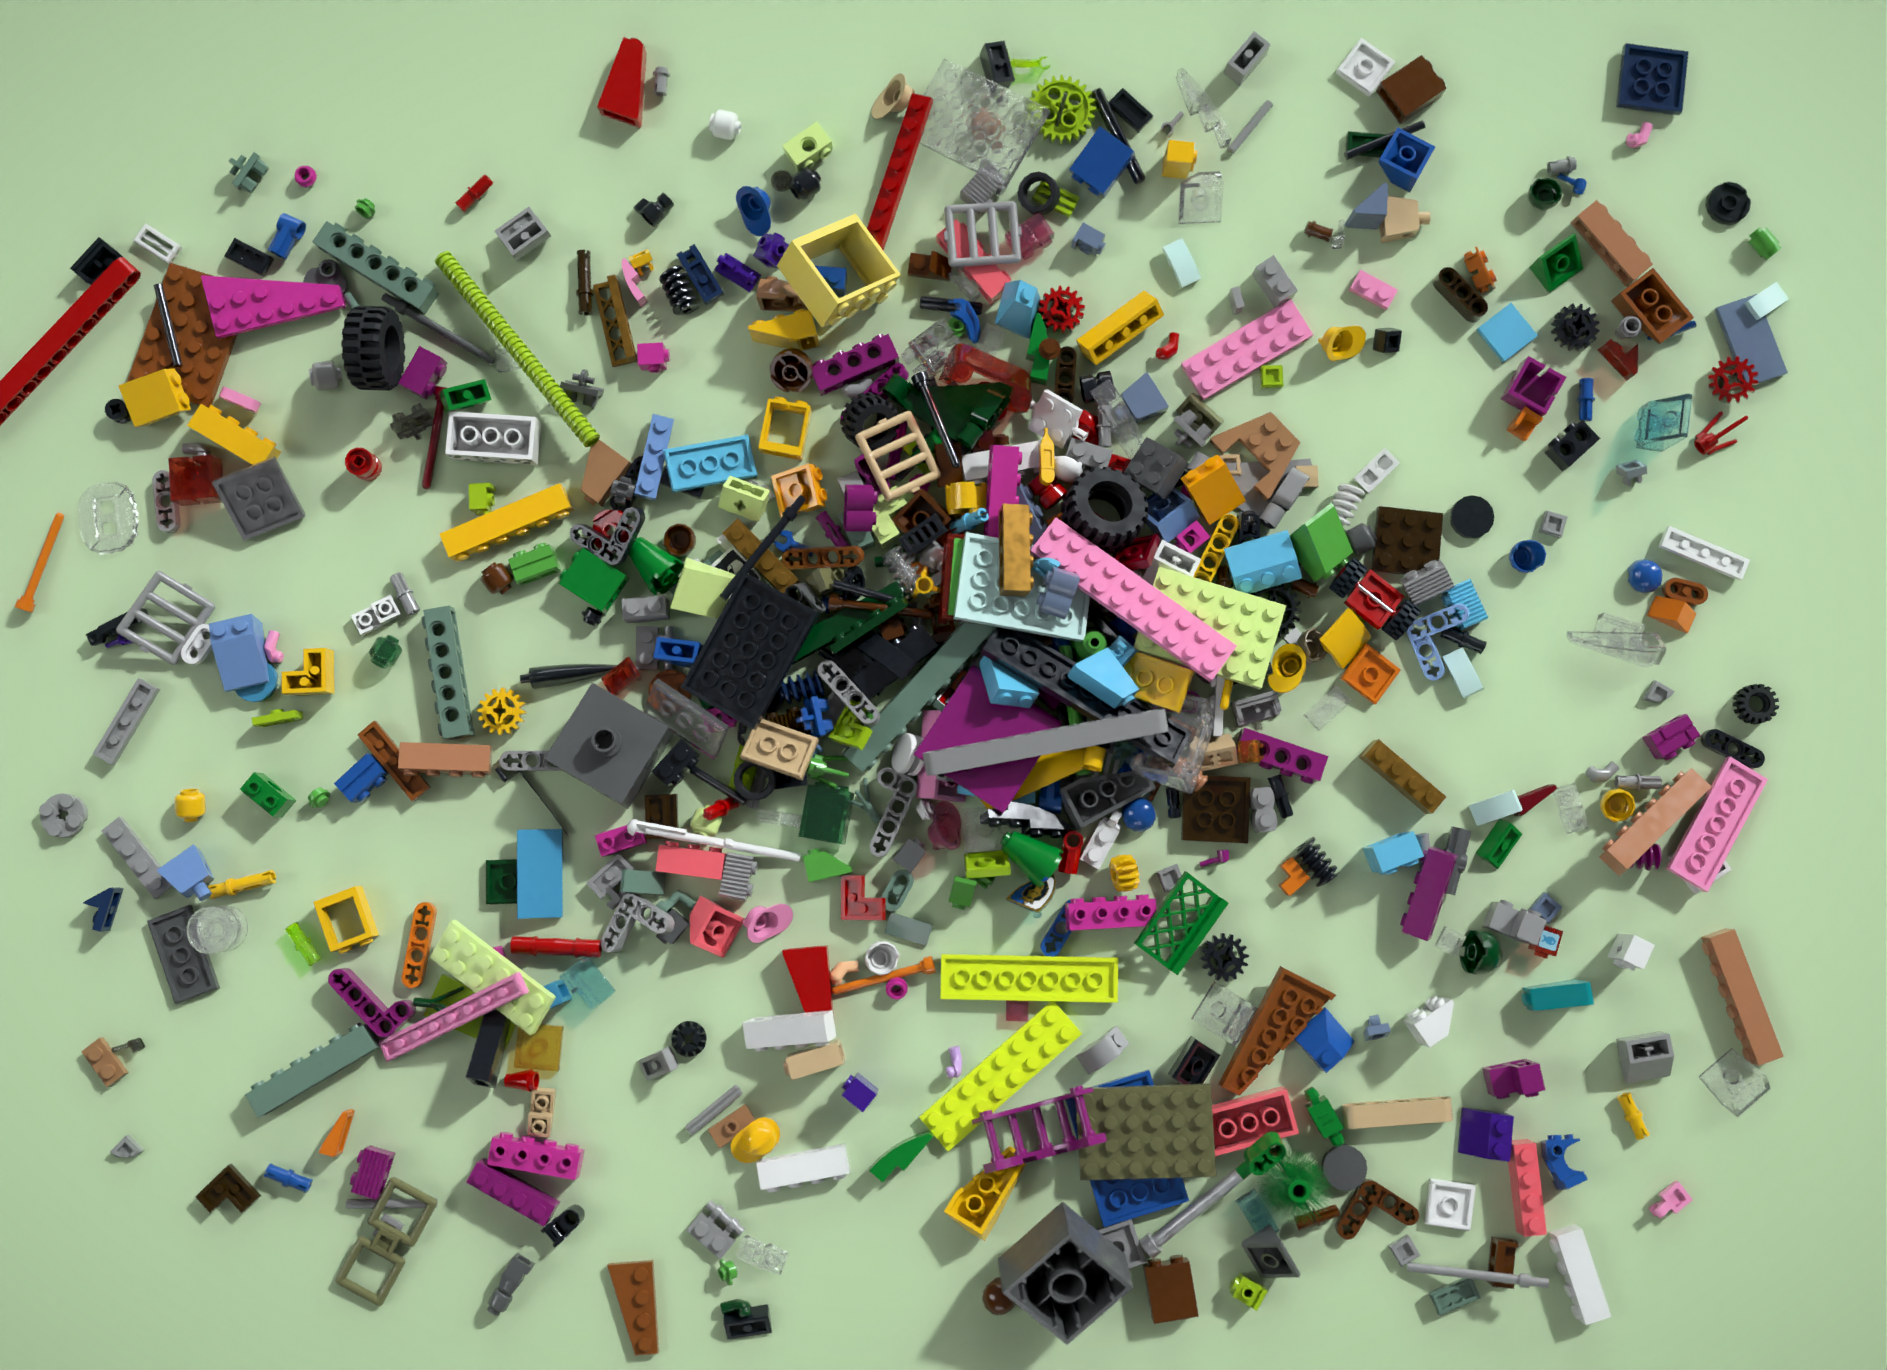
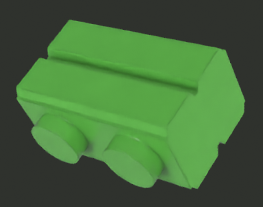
M537 544L533 547L534 550L529 552L525 550L518 551L513 554V558L508 559L517 584L522 586L561 571L555 550L550 544Z

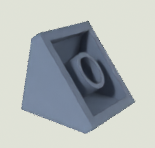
M1386 182L1383 183L1352 211L1344 225L1347 228L1377 230L1387 215L1388 184Z

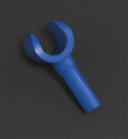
M1559 173L1557 178L1574 185L1573 193L1579 195L1584 193L1587 185L1585 179H1572Z

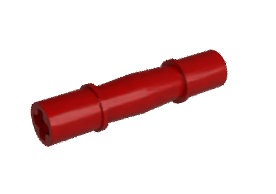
M513 936L510 943L511 954L533 956L542 954L575 956V958H600L602 947L601 940L576 938L572 940L538 938V936Z

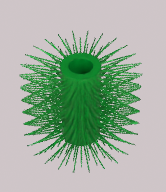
M1289 1149L1287 1159L1279 1162L1282 1169L1280 1167L1279 1169L1275 1166L1274 1168L1272 1167L1265 1177H1259L1263 1178L1260 1180L1265 1181L1257 1182L1262 1183L1257 1186L1263 1185L1259 1187H1265L1262 1190L1269 1189L1264 1192L1271 1191L1267 1193L1270 1197L1266 1200L1272 1198L1274 1202L1270 1203L1272 1206L1276 1202L1277 1208L1279 1207L1277 1213L1279 1211L1281 1213L1284 1209L1282 1215L1285 1212L1284 1217L1287 1214L1291 1221L1294 1216V1221L1296 1220V1222H1298L1299 1213L1303 1216V1219L1306 1214H1309L1307 1216L1312 1219L1310 1213L1302 1215V1213L1309 1211L1313 1214L1308 1204L1311 1207L1312 1205L1308 1200L1316 1208L1318 1207L1313 1202L1325 1210L1319 1203H1322L1325 1197L1321 1199L1319 1196L1321 1194H1329L1325 1193L1328 1191L1324 1190L1332 1189L1327 1188L1332 1185L1325 1186L1329 1184H1323L1327 1181L1320 1182L1324 1179L1318 1180L1322 1178L1320 1176L1323 1174L1318 1172L1319 1170L1317 1169L1319 1167L1316 1168L1317 1165L1314 1166L1312 1164L1313 1161L1310 1162L1311 1159L1309 1161L1307 1159L1305 1162L1307 1155L1304 1160L1303 1158L1301 1161L1299 1159V1162L1298 1158L1296 1160L1295 1157L1294 1162V1156L1292 1160V1154L1290 1157Z

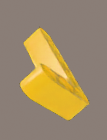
M1226 514L1218 521L1200 557L1201 561L1193 577L1201 578L1208 582L1212 581L1225 555L1224 548L1229 547L1238 529L1239 521L1236 516ZM1223 521H1229L1232 524V530H1226L1222 525ZM1220 540L1223 543V549H1216L1213 546V541ZM1204 559L1212 560L1214 567L1211 569L1206 568L1203 563Z

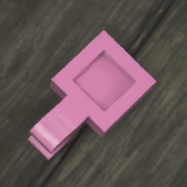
M1674 1181L1658 1194L1662 1200L1653 1204L1649 1210L1654 1216L1662 1218L1669 1210L1677 1214L1693 1199L1678 1181Z

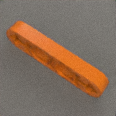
M422 902L414 910L402 972V982L408 988L420 986L425 978L437 915L435 905L430 902ZM427 906L430 915H426L424 922H429V925L418 924V921H423L424 919L421 909H425ZM421 927L427 932L424 940H419L416 937V931ZM416 949L420 950L423 954L420 962H415L412 959V953ZM410 965L421 966L420 969H415V976L418 977V981H414L412 984V980L408 979V976L413 974L414 968H410Z

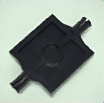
M850 644L835 654L824 647L821 648L823 652L819 651L818 655L826 660L833 661L856 686L857 684L852 679L856 676L854 672L863 665L868 667L873 663L872 659ZM828 667L825 669V672L828 673L832 677V679L836 677L831 671V669H829ZM840 681L836 688L843 691L847 688L848 683ZM854 696L851 699L857 702L860 696Z

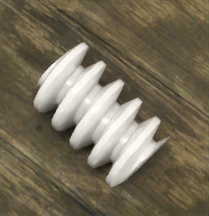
M1340 484L1338 486L1339 492L1334 494L1335 499L1331 500V502L1335 506L1342 526H1350L1351 523L1346 518H1354V514L1350 510H1358L1354 502L1361 503L1362 500L1357 495H1365V492L1353 485Z

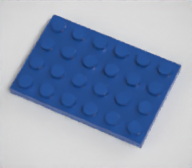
M1148 1069L1092 1087L1154 1085ZM1071 1098L1065 1101L1078 1140L1075 1099ZM1183 1178L1090 1180L1103 1227L1189 1201Z

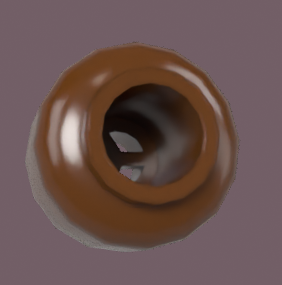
M494 562L481 571L483 575L480 580L491 594L500 592L502 595L512 588L510 583L514 577L503 563L496 564Z

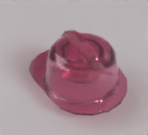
M943 800L935 806L933 822L927 829V835L934 850L944 848L957 849L961 842L960 815L952 803Z

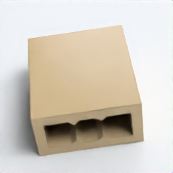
M840 1038L829 1041V1044L825 1046L815 1045L789 1053L785 1058L783 1067L786 1076L790 1075L791 1080L843 1065L846 1058Z

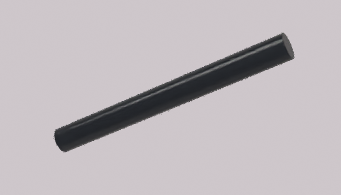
M1421 120L1402 128V130L1412 134L1424 129L1425 123ZM1395 131L1344 152L1345 159L1349 160L1388 144Z
M155 284L154 290L173 366L181 367L183 364L163 284Z
M836 579L832 582V588L885 603L895 597ZM907 600L909 602L907 607L917 608V602Z

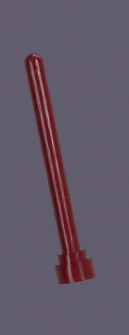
M435 386L433 394L437 403L422 481L424 489L431 487L444 415V407L439 392L442 389H446V387Z

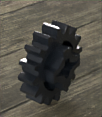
M1573 303L1568 308L1564 306L1560 312L1554 315L1556 320L1552 321L1551 325L1555 328L1551 331V334H1557L1554 341L1560 340L1561 348L1568 345V351H1571L1574 347L1577 351H1580L1583 347L1587 348L1597 339L1595 335L1600 330L1595 327L1600 324V321H1594L1593 318L1597 314H1590V307L1584 310L1583 304H1579L1575 308ZM1572 315L1571 318L1564 319L1566 316ZM1587 335L1584 339L1578 340L1580 336Z
M1220 933L1219 939L1212 935L1213 942L1206 940L1207 949L1201 948L1205 956L1200 957V960L1206 962L1202 968L1210 969L1207 974L1209 976L1215 973V980L1219 981L1221 976H1223L1225 982H1228L1229 976L1236 980L1237 972L1244 973L1241 967L1248 966L1244 962V958H1248L1249 955L1243 953L1247 947L1239 945L1241 943L1240 938L1233 941L1234 935L1229 934L1228 938H1226L1224 933ZM1224 942L1221 948L1213 949L1217 944ZM1233 946L1236 948L1239 958L1235 957ZM1226 952V955L1229 956V960L1223 961L1221 958H1219L1220 954H1225ZM1210 957L1214 958L1216 962V969L1212 966ZM1233 964L1236 965L1231 971L1225 972L1227 967Z

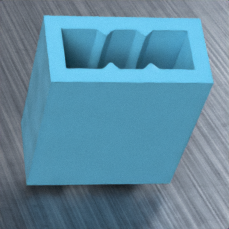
M986 656L982 657L979 665L990 703L1030 708L1039 695L1038 688Z

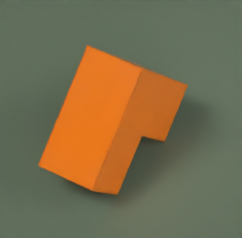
M1290 857L1280 865L1289 877L1278 886L1287 896H1291L1311 879L1293 857Z

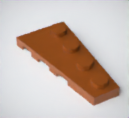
M653 1260L609 1263L607 1265L635 1356L658 1354L659 1341Z

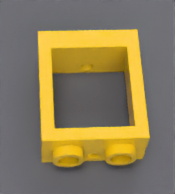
M783 397L768 398L758 447L760 453L803 460L812 414L811 406L807 402L796 400L793 403L787 402V399ZM774 410L804 415L798 447L768 441Z
M354 886L313 902L330 952L338 951L339 954L353 950L352 945L359 943L360 946H364L374 942L372 938L379 936L362 886ZM354 899L365 933L338 943L327 908Z

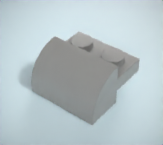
M527 207L495 230V233L516 261L551 237L548 230L530 207Z

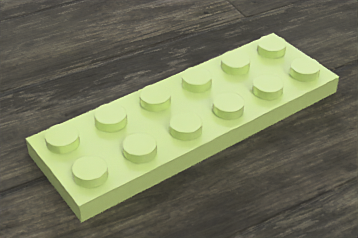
M456 920L450 921L430 956L432 960L475 993L520 972L529 993L496 1009L529 1035L535 1034L556 998L555 995Z

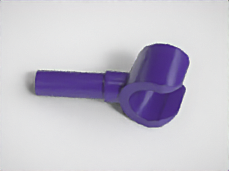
M119 634L115 640L105 643V647L110 648L117 644H134V642Z

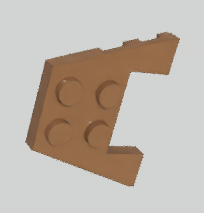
M1272 412L1217 434L1209 440L1222 455L1239 441L1266 468L1269 473L1253 487L1266 501L1270 499L1301 443Z

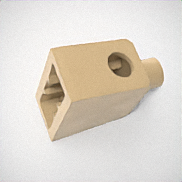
M1388 196L1387 215L1380 224L1381 243L1415 236L1419 231V225L1430 224V212H1419L1417 200Z

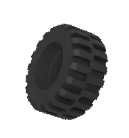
M354 307L348 312L347 318L344 320V328L342 329V359L344 360V370L347 372L346 376L350 383L360 390H392L399 384L405 362L404 332H402V323L399 321V316L390 307Z
M1099 467L1091 468L1090 471L1082 472L1073 481L1061 505V512L1063 513L1061 518L1063 523L1109 554L1113 553L1114 550L1116 552L1122 551L1133 543L1147 521L1149 505L1148 502H1145L1147 499L1145 492H1141V486L1138 482L1132 481L1133 477L1128 474L1127 476L1122 474V471L1118 469L1113 471L1110 467H1103L1100 470ZM1101 499L1109 502L1118 511L1121 521L1111 522L1098 517L1092 511L1088 500Z

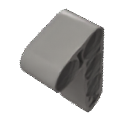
M888 767L881 769L877 776L881 786L894 792L870 843V851L877 857L885 856L889 852L917 790V783L913 778ZM891 772L894 775V779L890 784L882 782L881 777L883 773ZM905 781L912 782L914 785L912 792L904 793L901 790L902 783ZM895 801H902L905 806L903 812L895 813L892 810V804ZM886 821L894 822L895 830L892 833L884 832L883 824ZM879 832L884 836L891 837L890 842L885 839L883 843L886 850L877 853V848L874 847V844L880 843L882 837H878Z

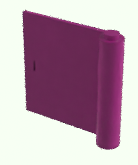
M973 664L919 745L914 756L924 762L923 753L1058 728L1062 727L1060 726L1062 721L1034 703L1030 708L990 703L981 669ZM1040 756L943 773V775L1004 813Z

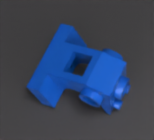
M1573 1134L1564 1135L1565 1139H1562L1561 1135H1547L1548 1140H1541V1156L1554 1179L1552 1182L1557 1190L1569 1189L1588 1180L1584 1171L1571 1169L1564 1159L1567 1147L1580 1141L1579 1138L1573 1139Z

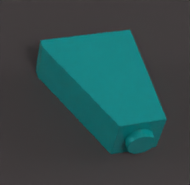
M1572 979L1523 987L1522 1002L1527 1007V1010L1540 1011L1594 1005L1591 984L1588 981Z

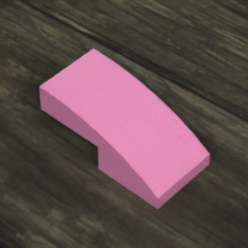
M624 258L621 261L625 280L634 298L642 307L647 303V300L636 286L641 279Z

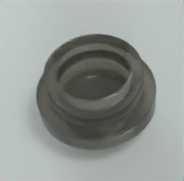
M784 170L776 171L771 177L772 187L779 192L787 191L789 185H791V175Z

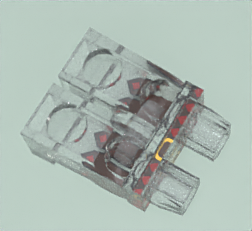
M942 317L915 339L908 342L909 347L901 354L907 365L916 359L919 361L920 365L913 369L914 375L926 371L928 376L934 375L935 377L936 374L942 372L958 359L961 360L967 356V351Z

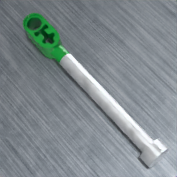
M1276 1132L1264 1134L1245 1150V1161L1154 1235L1147 1233L1142 1237L1140 1244L1150 1257L1155 1258L1163 1251L1162 1245L1250 1174L1256 1176L1263 1175L1286 1156L1287 1152L1280 1135Z

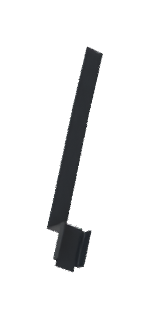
M497 766L498 768L495 769L497 774L504 782L510 780L519 772L522 774L521 771H518L507 779V777L499 768V766Z

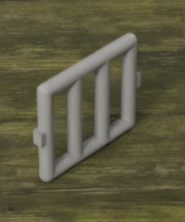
M1014 201L947 205L944 208L946 226L944 242H947L950 267L1011 264L1021 261L1020 237L1022 232L1021 226H1018L1017 205ZM996 211H1009L1012 255H1000ZM974 212H987L991 256L978 257ZM966 213L969 258H957L953 214Z
M156 571L116 628V632L139 645L140 650L146 653L151 652L169 664L175 665L181 658L183 646L199 625L205 624L214 611L215 604L193 591V587L184 583L183 585L165 573ZM160 581L204 607L198 618L155 594L153 591ZM150 600L190 624L191 628L186 635L179 634L142 612L141 609L146 601ZM137 618L179 643L173 654L168 653L129 630L128 627L132 621Z

